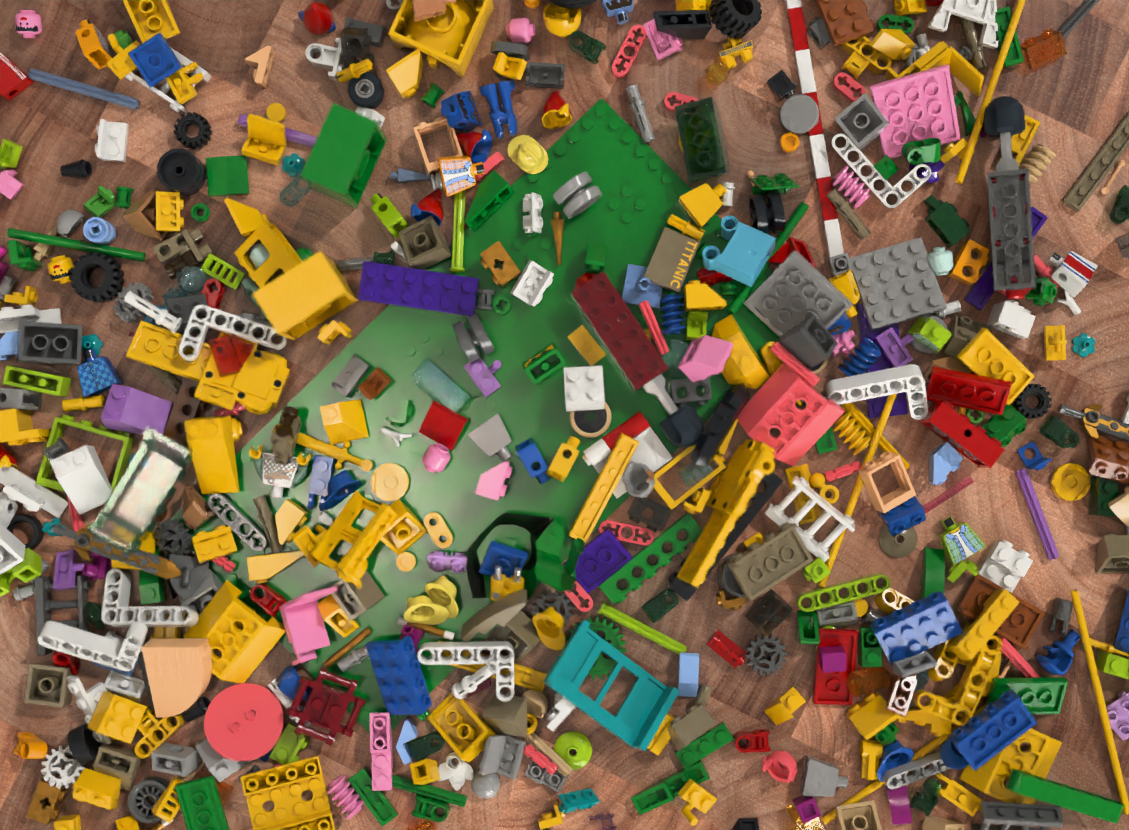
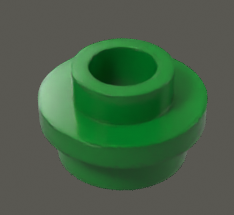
M197 203L191 208V216L197 222H205L210 217V209L203 203ZM200 210L204 211V214L202 216L198 215V212Z

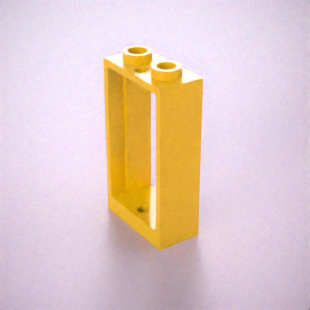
M695 445L685 448L654 473L655 484L653 488L671 510L726 467L723 464L726 461L719 452L713 459L718 466L676 500L671 498L657 478L694 450Z

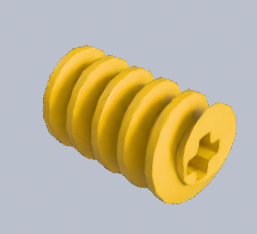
M847 412L835 421L834 424L836 426L833 431L840 430L841 432L838 437L845 436L846 438L843 443L850 442L851 444L848 449L855 448L853 455H857L868 447L871 437H864L866 431H859L861 425H854L856 419H849L851 413Z

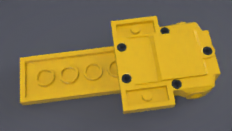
M144 321L140 322L127 351V358L198 381L199 384L194 398L232 410L236 401L254 414H266L273 407L277 408L290 375V369L287 368V360L276 353L257 350L259 345L257 343L220 332L215 346L204 342L198 358L190 362L184 360L179 353V347L183 338L182 334H173L170 330ZM186 348L184 354L191 356L194 353V348Z
M746 439L742 445L737 447L726 469L716 475L708 489L711 494L705 504L706 507L714 509L680 569L677 578L697 588L704 581L707 570L715 562V556L724 546L725 538L733 530L737 517L745 511L746 504L749 498L754 495L757 484L765 474H770L774 470L773 458L775 450L763 442Z

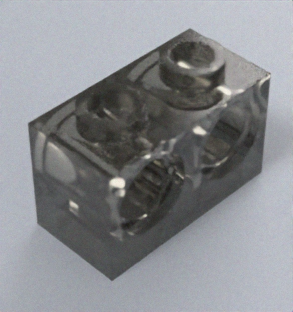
M345 27L340 34L344 68H348L352 63L361 62L356 57H360L362 61L369 59L373 64L374 56L370 51L372 39L371 35H368V28ZM354 38L358 39L360 43H357Z

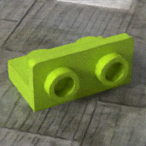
M291 722L288 723L269 756L282 765L298 761L300 757L297 755L300 749L304 751L310 741L307 739L308 735L294 733L296 725Z

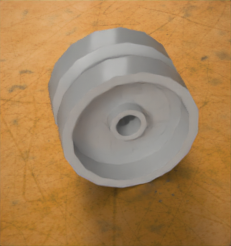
M587 171L569 180L553 194V198L558 205L566 204L563 212L568 219L586 210L603 194L598 186L589 187L592 183V178Z

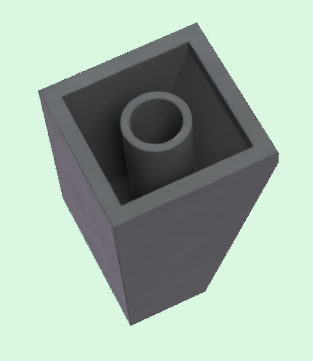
M814 314L783 334L776 341L809 369L827 360L838 344Z

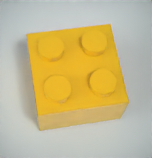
M104 690L87 728L131 744L147 706Z

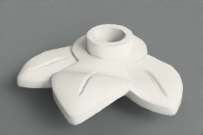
M456 752L450 753L446 757V762L438 767L441 779L438 781L449 779L456 791L464 785L465 779L473 780L474 771L471 765L462 760ZM454 758L458 760V764L453 762Z

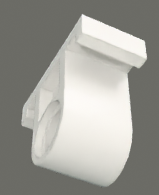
M336 38L335 42L338 48L317 43L310 44L306 49V57L314 67L331 70L332 72L328 71L330 80L338 82L339 76L337 77V72L344 70V65H342L343 58H346L348 54V46H346L345 41ZM316 52H320V53H321V55H320L319 58H317V59H313V58H312V56H313L314 53H316Z

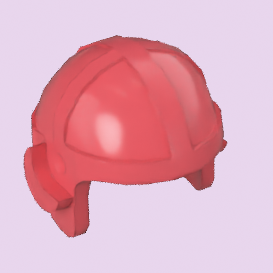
M774 751L769 756H765L762 762V771L768 770L769 774L779 782L789 783L794 781L795 775L798 772L796 760L787 751Z

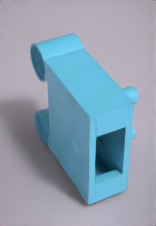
M726 216L721 221V235L725 240L730 241L722 254H720L719 249L715 246L705 247L702 252L703 266L707 270H716L752 287L775 249L776 238L739 222L734 216Z

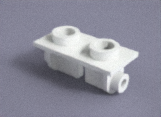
M534 192L525 194V198H523V212H529V215L523 216V229L525 233L536 232L541 234V228L543 227V219L541 217L543 200L541 195Z

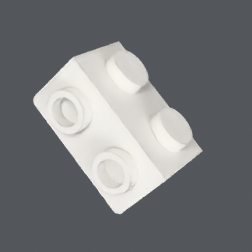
M529 260L510 293L528 305L535 307L542 300V294L545 289L551 285L554 273Z

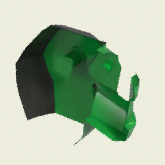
M505 512L478 536L468 550L466 567L473 599L490 598L491 576L480 573L479 569L491 540L528 552L527 559L521 570V577L524 578V589L527 590V601L530 600L534 593L536 580L560 592L572 590L576 581L575 567L579 555L583 554L584 541L580 538L573 541L567 563L562 566L558 562V557L565 538V532L560 520Z

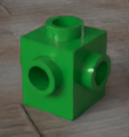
M1038 277V279H1035V289H1031L1025 295V298L1033 301L1034 305L1045 306V303L1053 304L1057 294V285L1050 282L1049 278Z

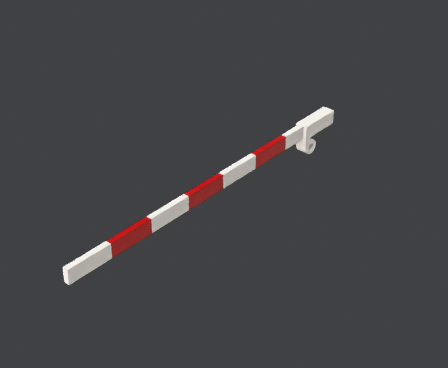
M785 0L801 94L811 97L819 108L801 0ZM819 109V121L817 125L808 131L830 258L844 254L838 215L835 210L836 207L826 196L833 189Z

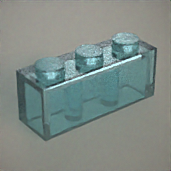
M428 358L412 374L415 378L413 382L420 388L424 386L429 391L427 395L434 401L438 399L443 403V406L456 413L471 398Z

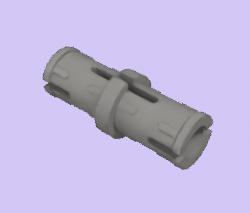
M366 644L357 650H352L351 654L337 661L342 672H345L357 663H362L369 656Z

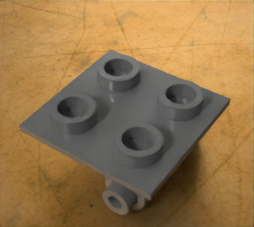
M205 294L166 299L169 313L176 318L183 319L181 326L176 332L182 335L185 333L194 307L197 305L208 306ZM200 311L197 314L198 319H204L207 316L206 311ZM194 329L191 334L201 333V331Z

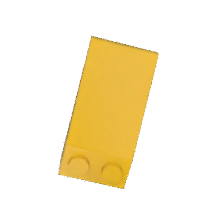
M123 0L142 44L158 33H162L165 39L180 34L167 0Z
M231 415L199 417L184 421L186 439L201 493L240 492Z

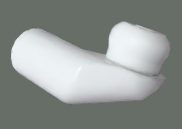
M926 33L916 36L919 50L917 51L918 58L930 50Z

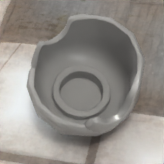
M72 209L62 212L56 221L58 233L67 238V235L75 231L79 222L83 221L82 217L84 215Z
M478 768L471 781L472 791L479 798H493L500 789L499 773L482 775L479 774L480 768Z

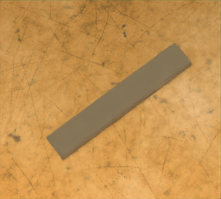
M1129 112L1061 201L1076 213L1081 210L1129 146Z

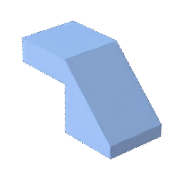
M680 653L677 686L680 692L678 696L696 697L699 678V653Z
M410 716L404 721L396 745L404 765L413 759V755L406 742L416 738L418 735V731Z

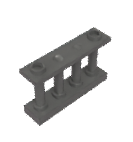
M84 574L77 576L75 587L68 588L78 589V600L74 601L50 600V592L55 590L50 576L35 578L37 656L52 653L53 650L40 645L38 642L44 624L48 621H53L51 619L52 609L78 608L79 620H58L54 622L74 628L79 627L80 630L90 632L88 590H90L91 584L88 576Z
M981 801L979 807L983 823L982 825L971 824L970 830H1049L1050 827L1062 828L1064 822L1060 806ZM991 824H1002V825H1001V826H995V825H991ZM1010 825H1021V827H1012ZM1030 826H1041L1040 828H1030Z

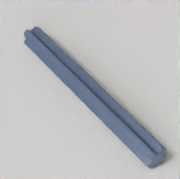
M33 68L28 73V77L35 81L136 110L139 107V100Z

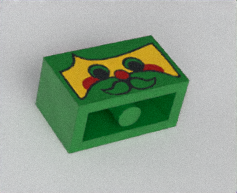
M552 342L524 361L522 366L535 385L565 365L566 361L554 342Z

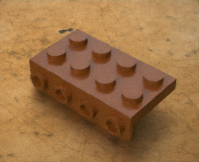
M815 0L833 46L864 36L870 38L875 31L874 23L867 14V6L862 0Z
M1089 436L1087 443L1092 458V464L1089 467L1090 474L1129 485V445L1121 441L1108 440L1103 436H1098V439Z
M978 574L973 577L955 610L960 612L959 616L969 622L971 619L975 621L984 609L983 604L995 590L1004 588ZM1009 592L1019 601V604L993 635L999 639H1007L1018 651L1021 648L1027 650L1029 647L1026 645L1045 612Z

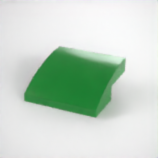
M247 156L206 158L208 197L249 194Z

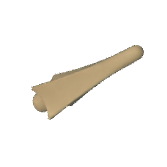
M56 226L47 235L58 237L59 233ZM38 243L33 248L37 251L33 258L41 261L43 256L48 258L53 245Z

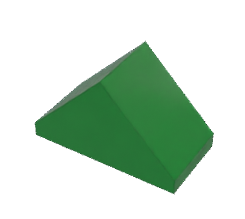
M797 610L795 640L799 643L820 644L817 611L805 612Z

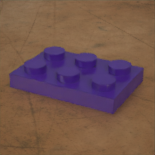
M607 528L584 546L583 554L579 555L575 567L576 580L587 593H590L633 559V556L612 531Z

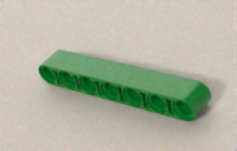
M1016 769L1011 770L1005 787L1012 792L1118 824L1124 807L1122 803Z

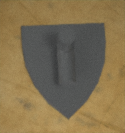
M170 554L169 560L173 561L182 573L181 576L170 578V583L179 597L185 600L194 594L203 583L208 571L209 561L199 564L197 557Z

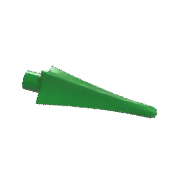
M958 91V98L961 100L960 105L965 136H971L976 119L962 92Z

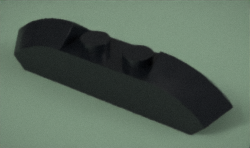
M744 383L732 386L727 391L706 425L691 455V459L696 465L709 466L749 398L750 393Z

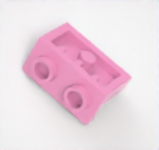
M654 19L643 24L657 60H662L675 52L683 51L681 46L683 45L682 39L657 31Z

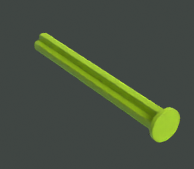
M466 189L454 194L451 268H449V271L454 273L465 272L463 268Z
M603 601L597 612L598 615L602 614L678 655L685 653L687 650L686 645L606 604V601Z

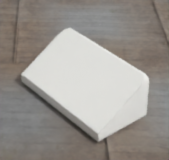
M110 670L104 683L107 692L141 703L145 692L144 680Z

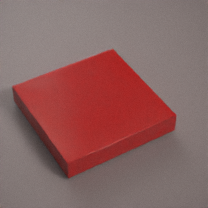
M433 401L419 433L453 450L468 419Z

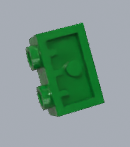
M17 240L8 241L11 264L19 269H25V271H36L37 267L43 266L42 262L32 258V250L28 245Z

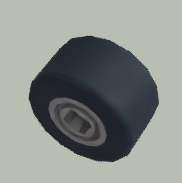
M365 72L359 78L350 80L348 93L356 106L374 109L381 104L384 98V88L374 74Z

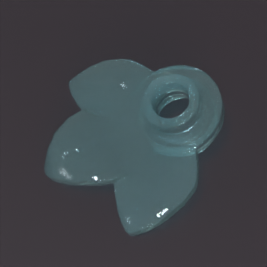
M672 339V351L661 356L666 365L672 368L671 377L676 378L685 375L678 366L689 347L686 342L679 339Z

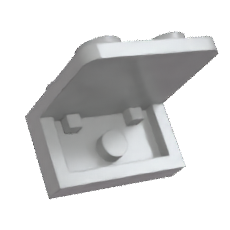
M506 734L490 736L484 745L485 752L479 763V774L499 773L508 778L516 779L527 741Z

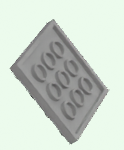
M921 237L849 258L853 269L852 273L860 293V299L872 331L947 308L935 273L929 264L928 254Z
M796 250L743 303L779 337L812 314L828 329L853 305L850 300Z

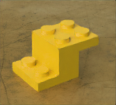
M9 409L0 411V442H8V446H19L32 442H46L47 438H49L51 429H33L31 410Z

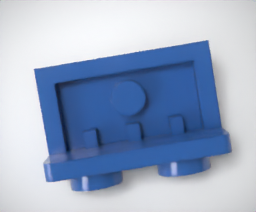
M915 496L886 513L878 511L888 526L891 536L926 520L924 508Z

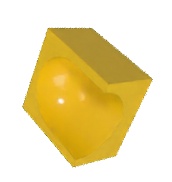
M403 0L388 33L394 47L400 50L402 47L419 49L420 52L446 64L456 75L464 77L493 13V0H456V3H445L446 10L444 14L414 22L412 0Z
M321 251L253 293L278 335L293 341L358 300L334 261Z

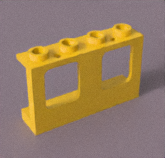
M263 222L234 252L239 264L245 267L249 277L260 287L259 289L269 284L268 280L280 268L286 273L303 262L274 223ZM257 240H260L270 255L256 269L246 252Z
M355 491L315 546L311 555L319 563L353 579L397 514L389 505L384 503L378 505L365 499L358 491ZM362 509L374 512L375 515L363 531L351 526ZM344 540L353 546L339 564L329 559V555L338 542Z

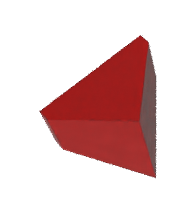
M789 237L768 261L781 265L796 250L815 269L817 268L805 241Z

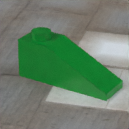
M495 170L480 183L466 216L465 222L473 232L514 193L509 183Z
M156 545L155 555L162 557V552L159 551L160 546ZM140 570L139 589L141 605L167 600L165 578Z

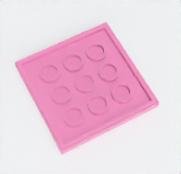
M947 64L870 86L873 103L889 122L879 135L883 157L887 155L892 159L903 156L901 152L902 147L908 142L938 138L941 140V145L961 140L950 71Z

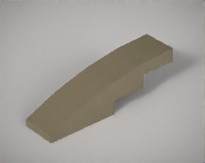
M522 589L509 594L476 613L462 625L461 639L468 642L478 632L485 635L496 624L503 627L527 604V590Z

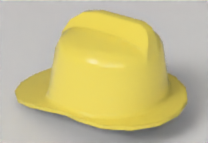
M528 135L516 136L509 143L508 155L523 171L528 174H538L546 168L548 154L532 137Z
M445 575L440 576L433 583L425 585V591L433 604L444 606L448 609V618H455L459 613L455 601L457 594L456 586Z
M421 595L407 599V610L404 612L403 617L405 621L410 623L436 625L444 622L448 618L449 612L444 606L433 604L429 597Z

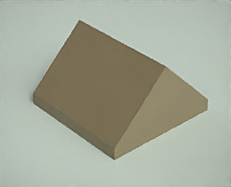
M494 694L482 716L489 727L495 733L527 737V698L513 696L511 700L504 702L498 699L497 694Z

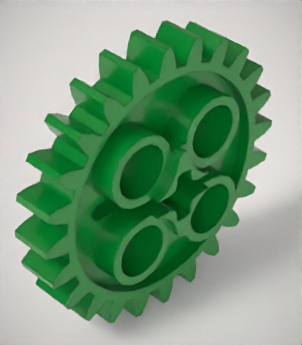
M596 616L595 621L588 617L589 629L593 632L598 630L604 631L605 636L603 639L605 641L611 640L609 644L621 653L626 652V649L621 647L626 644V641L620 640L624 635L623 633L617 634L619 627L612 628L613 621L606 624V618L599 622L598 616ZM569 629L570 634H572L574 630ZM601 651L595 664H593L588 674H591L592 680H594L595 675L602 679L603 673L608 677L609 670L612 671L617 663L611 657H605L602 654L603 651Z

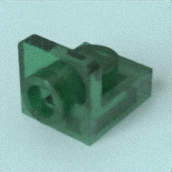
M88 601L84 606L89 612L87 620L98 630H102L106 625L101 619L102 605Z

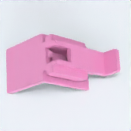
M337 587L303 594L279 607L289 643H292L297 660L292 662L293 666L316 659L315 649L330 645L323 617L317 604L319 599L337 591Z

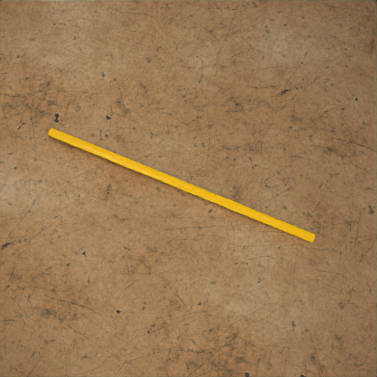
M1017 0L955 182L958 184L963 183L984 122L985 109L991 102L1026 0Z
M897 393L887 397L862 467H864L866 462L873 460ZM860 473L844 512V515L848 514L850 517L864 484ZM846 529L832 544L829 558L825 563L830 571L832 570ZM829 575L819 581L818 585L825 587Z
M1071 590L1072 602L1120 802L1124 805L1123 814L1127 815L1129 814V801L1078 590Z
M987 703L979 709H977L976 711H974L973 716H976L981 711H983ZM956 724L953 727H951L950 735L953 733L954 730L961 726ZM943 734V737L938 736L915 752L910 762L920 759L943 744L950 735ZM877 779L839 806L858 803L885 783ZM836 808L821 818L825 825L836 818Z

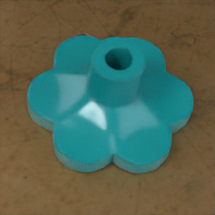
M296 153L285 156L283 158L282 170L288 173L290 177H295L297 174L301 175L305 160Z
M1086 333L1073 338L1072 351L1074 353H1078L1080 357H1086L1088 354L1094 353V338L1089 337Z
M96 334L84 335L82 337L81 351L85 352L94 349L96 356L101 353L100 349L103 347V341L99 340Z
M53 518L52 522H44L43 532L48 533L50 536H64L52 532L55 524L61 525L60 519Z

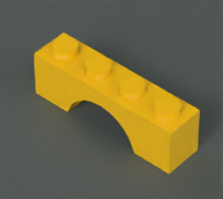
M1006 589L995 590L983 604L984 609L980 616L968 628L963 630L962 634L957 635L948 648L961 660H972L1019 604V601Z

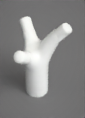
M1064 290L1066 299L1058 298L1057 302L1066 304L1074 315H1078L1081 313L1080 308L1075 303L1073 297Z
M383 426L380 431L393 439L397 447L400 446L399 441H402V438L412 437L411 433H399L386 426Z

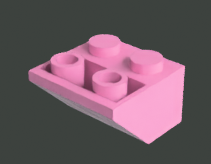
M707 335L691 341L678 368L693 383L698 380H704L713 374L717 375L723 370V365L730 356L733 344Z
M505 461L481 474L475 494L495 500L504 497L507 490V485H504L506 478H510L513 469L510 466L511 462Z

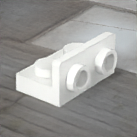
M100 119V124L97 125L98 143L95 145V153L98 158L103 161L126 162L129 130L127 123L108 122L105 119Z

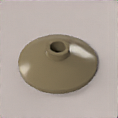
M885 524L879 533V544L882 550L889 556L896 558L905 557L915 549L917 533L914 527H910L901 533L891 536L888 526ZM899 535L903 537V540L900 543L897 542V537Z

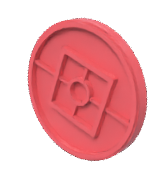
M252 683L236 684L221 691L209 704L204 718V731L211 747L222 757L233 761L254 760L269 752L278 742L284 726L283 710L277 697L265 687Z

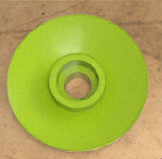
M569 731L558 737L554 745V751L572 767V770H577L589 762L592 755V746L584 734L577 731ZM571 749H575L576 754L571 755L569 751Z

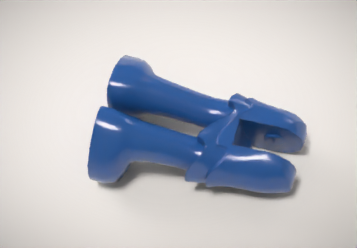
M502 81L498 83L504 113L499 108L496 84H488L479 88L481 95L486 96L491 109V112H489L494 132L499 139L503 138V128L501 125L504 124L509 125L508 129L511 136L517 134V120L511 102V92L515 89V81Z

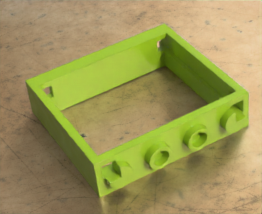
M63 414V417H55L46 447L57 442L59 437L62 438L66 425L124 441L111 484L116 499L106 503L109 505L116 504L135 438L130 437V433L118 430V433L112 432L111 429L106 428L104 425H100L99 428L92 426L93 422L81 420V422L74 421L75 417ZM44 454L35 484L65 492L58 479L51 478L53 468L50 460Z

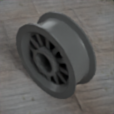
M148 777L135 785L128 797V807L131 814L137 820L144 823H154L161 820L162 818L153 812L151 813L161 797L160 792L163 794L169 783L160 777ZM148 796H152L155 799V804L149 802ZM167 800L166 802L169 805L173 804V802H171L170 800ZM163 808L162 811L167 813L168 809Z

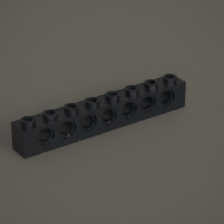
M775 473L765 474L760 480L764 484V490L760 493L755 491L754 495L750 497L752 505L747 507L740 515L738 522H734L733 530L725 538L724 546L716 554L715 562L707 570L705 579L783 482ZM687 557L681 562V564H680L681 567L683 566V564H684V562L686 561ZM674 572L668 579L670 582L668 587L688 601L698 588L677 578L678 573Z

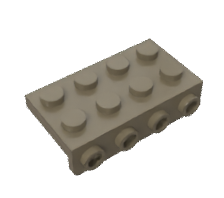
M789 522L780 525L778 527L779 531L766 534L763 537V541L752 543L747 547L748 550L743 554L739 552L731 557L732 561L727 563L748 601H752L813 561L796 531L798 527L796 523L789 524Z

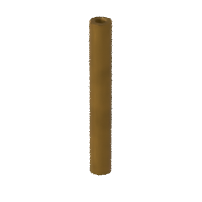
M369 627L365 628L323 662V666L326 669L331 667L373 633Z

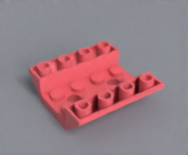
M783 362L747 402L737 419L745 432L753 440L763 442L775 450L774 457L777 460L794 466L845 410L831 398L829 400L824 398ZM797 400H804L807 406L803 409L798 408L795 404ZM771 428H778L781 434L777 437L770 434Z

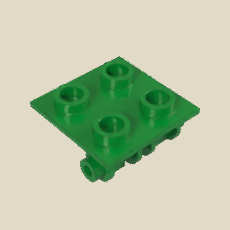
M783 173L775 174L774 177L757 175V178H750V181L755 184V186H752V194L760 193L761 195H766L767 192L778 190L781 194L787 193L791 188L799 187L793 179Z

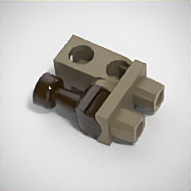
M196 228L191 231L185 229L181 233L152 247L160 262L166 265L164 268L172 280L178 277L179 271L188 267L197 268L205 262L210 253H214L208 243L199 248L197 242L205 238L201 229ZM180 256L182 260L173 265L171 263L172 260Z
M285 406L279 419L280 425L275 427L276 434L272 433L271 435L272 452L275 455L274 461L276 464L286 465L288 457L293 458L295 454L294 449L302 424L301 418L298 417V409L292 406Z

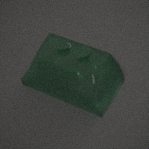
M709 97L674 107L689 182L693 183L730 173L731 168L721 116L714 99Z

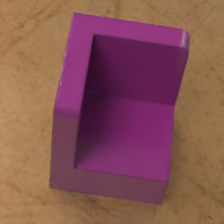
M843 646L819 647V663L823 673L846 671V652Z
M802 795L792 800L804 824L821 816L813 796Z

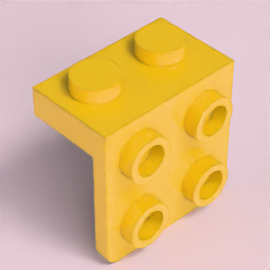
M249 114L247 117L249 136L241 149L242 155L278 166L287 149L285 126L278 121Z

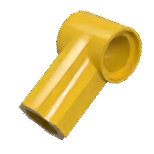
M861 739L859 749L860 756L862 757L860 777L868 780L878 779L877 771L879 768V758L882 757L883 752L882 744L878 740Z

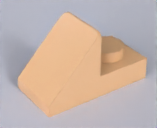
M266 46L245 58L249 65L258 67L253 73L254 82L258 87L266 88L275 55V51L271 46Z

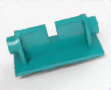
M591 788L558 795L561 800V805L558 806V809L563 814L575 811L576 808L578 810L590 809L595 804L600 803V800Z

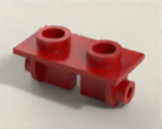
M704 267L696 271L700 284H706L709 287L715 283L733 280V278L718 271L707 270Z
M719 630L706 643L707 646L735 669L745 661L746 652Z

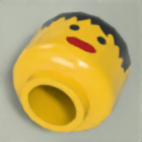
M65 255L50 258V262L47 263V269L51 280L59 281L60 284L71 281L69 276H72L73 273L70 272V269H74L72 259L65 257Z

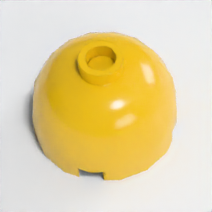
M549 3L543 10L544 24L550 33L559 37H567L575 33L580 26L581 8L570 9L557 5L551 6V3Z

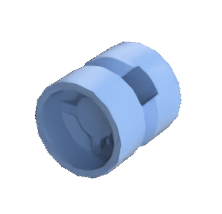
M90 218L83 227L85 237L96 244L108 246L115 241L117 236L114 225L102 218Z

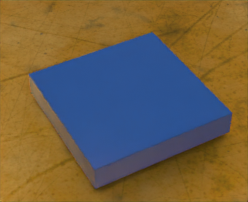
M162 33L156 34L128 53L149 87L155 86L183 68Z
M491 540L479 572L492 576L495 574V566L498 565L499 569L500 565L502 567L501 574H505L507 578H510L511 575H514L516 567L522 570L528 552Z

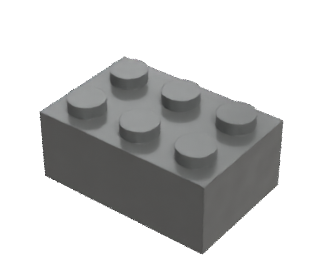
M20 321L18 323L17 362L72 366L81 364L82 325Z

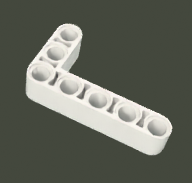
M840 133L832 139L833 148L888 208L897 207L926 182L931 175L929 166L919 164L892 186L874 168V165L848 136ZM838 137L846 139V145L843 148H838L835 145ZM851 151H856L859 154V159L856 162H851L848 159V154ZM864 165H869L872 168V173L869 176L861 174V168ZM925 167L928 174L925 178L917 177L916 171L918 168ZM878 179L883 180L885 183V187L879 191L873 186L874 182ZM906 180L911 181L913 185L912 189L907 192L901 188V184ZM889 194H895L898 197L897 202L893 205L888 204L886 201V197Z
M197 305L192 310L179 347V353L184 360L195 361L200 354L209 328L276 350L283 349L287 340L286 337L281 336L283 338L282 342L274 344L272 339L278 335L274 328L212 307ZM200 311L207 312V316L204 319H198L197 314ZM219 317L226 318V323L220 326L216 324V320ZM238 323L245 324V329L241 332L235 331V326ZM199 329L201 334L196 338L191 337L192 330ZM258 329L264 331V335L261 338L253 336L254 332ZM188 347L194 348V353L191 356L184 354L185 349Z
M915 364L829 381L825 387L828 400L831 398L838 405L906 392L911 417L921 420L928 415L924 379L920 367Z
M117 568L111 569L107 573L101 619L105 624L115 627H130L133 622H141L147 627H192L198 622V613L184 606L128 607L131 575ZM188 613V617H187V619L184 621V617H185V615Z
M48 621L43 626L38 642L40 645L122 671H131L141 650L148 628L141 622L131 623L124 643L58 622Z
M507 641L426 642L419 647L418 660L426 665L488 664L490 661L495 662L498 666L496 673L497 697L504 702L513 698L514 649L511 643ZM467 649L471 652V654L469 656H463L461 654V651ZM483 649H488L491 653L488 656H483L480 652ZM508 649L510 654L503 656L500 654V651ZM429 650L432 655L425 657L422 651ZM449 650L452 654L446 657L441 652ZM502 668H508L510 670V673L504 675L500 672V670ZM503 687H508L510 689V692L505 694L502 693L500 689Z

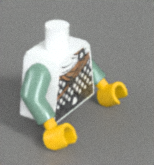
M259 445L258 451H255L253 446H251L249 454L253 458L259 478L263 480V484L273 485L271 497L282 498L284 487L293 488L294 485H298L306 476L308 461L311 458L310 454L303 458V452H300L298 457H288L287 464L282 465L275 463V455L273 453L263 452L262 455L263 447Z

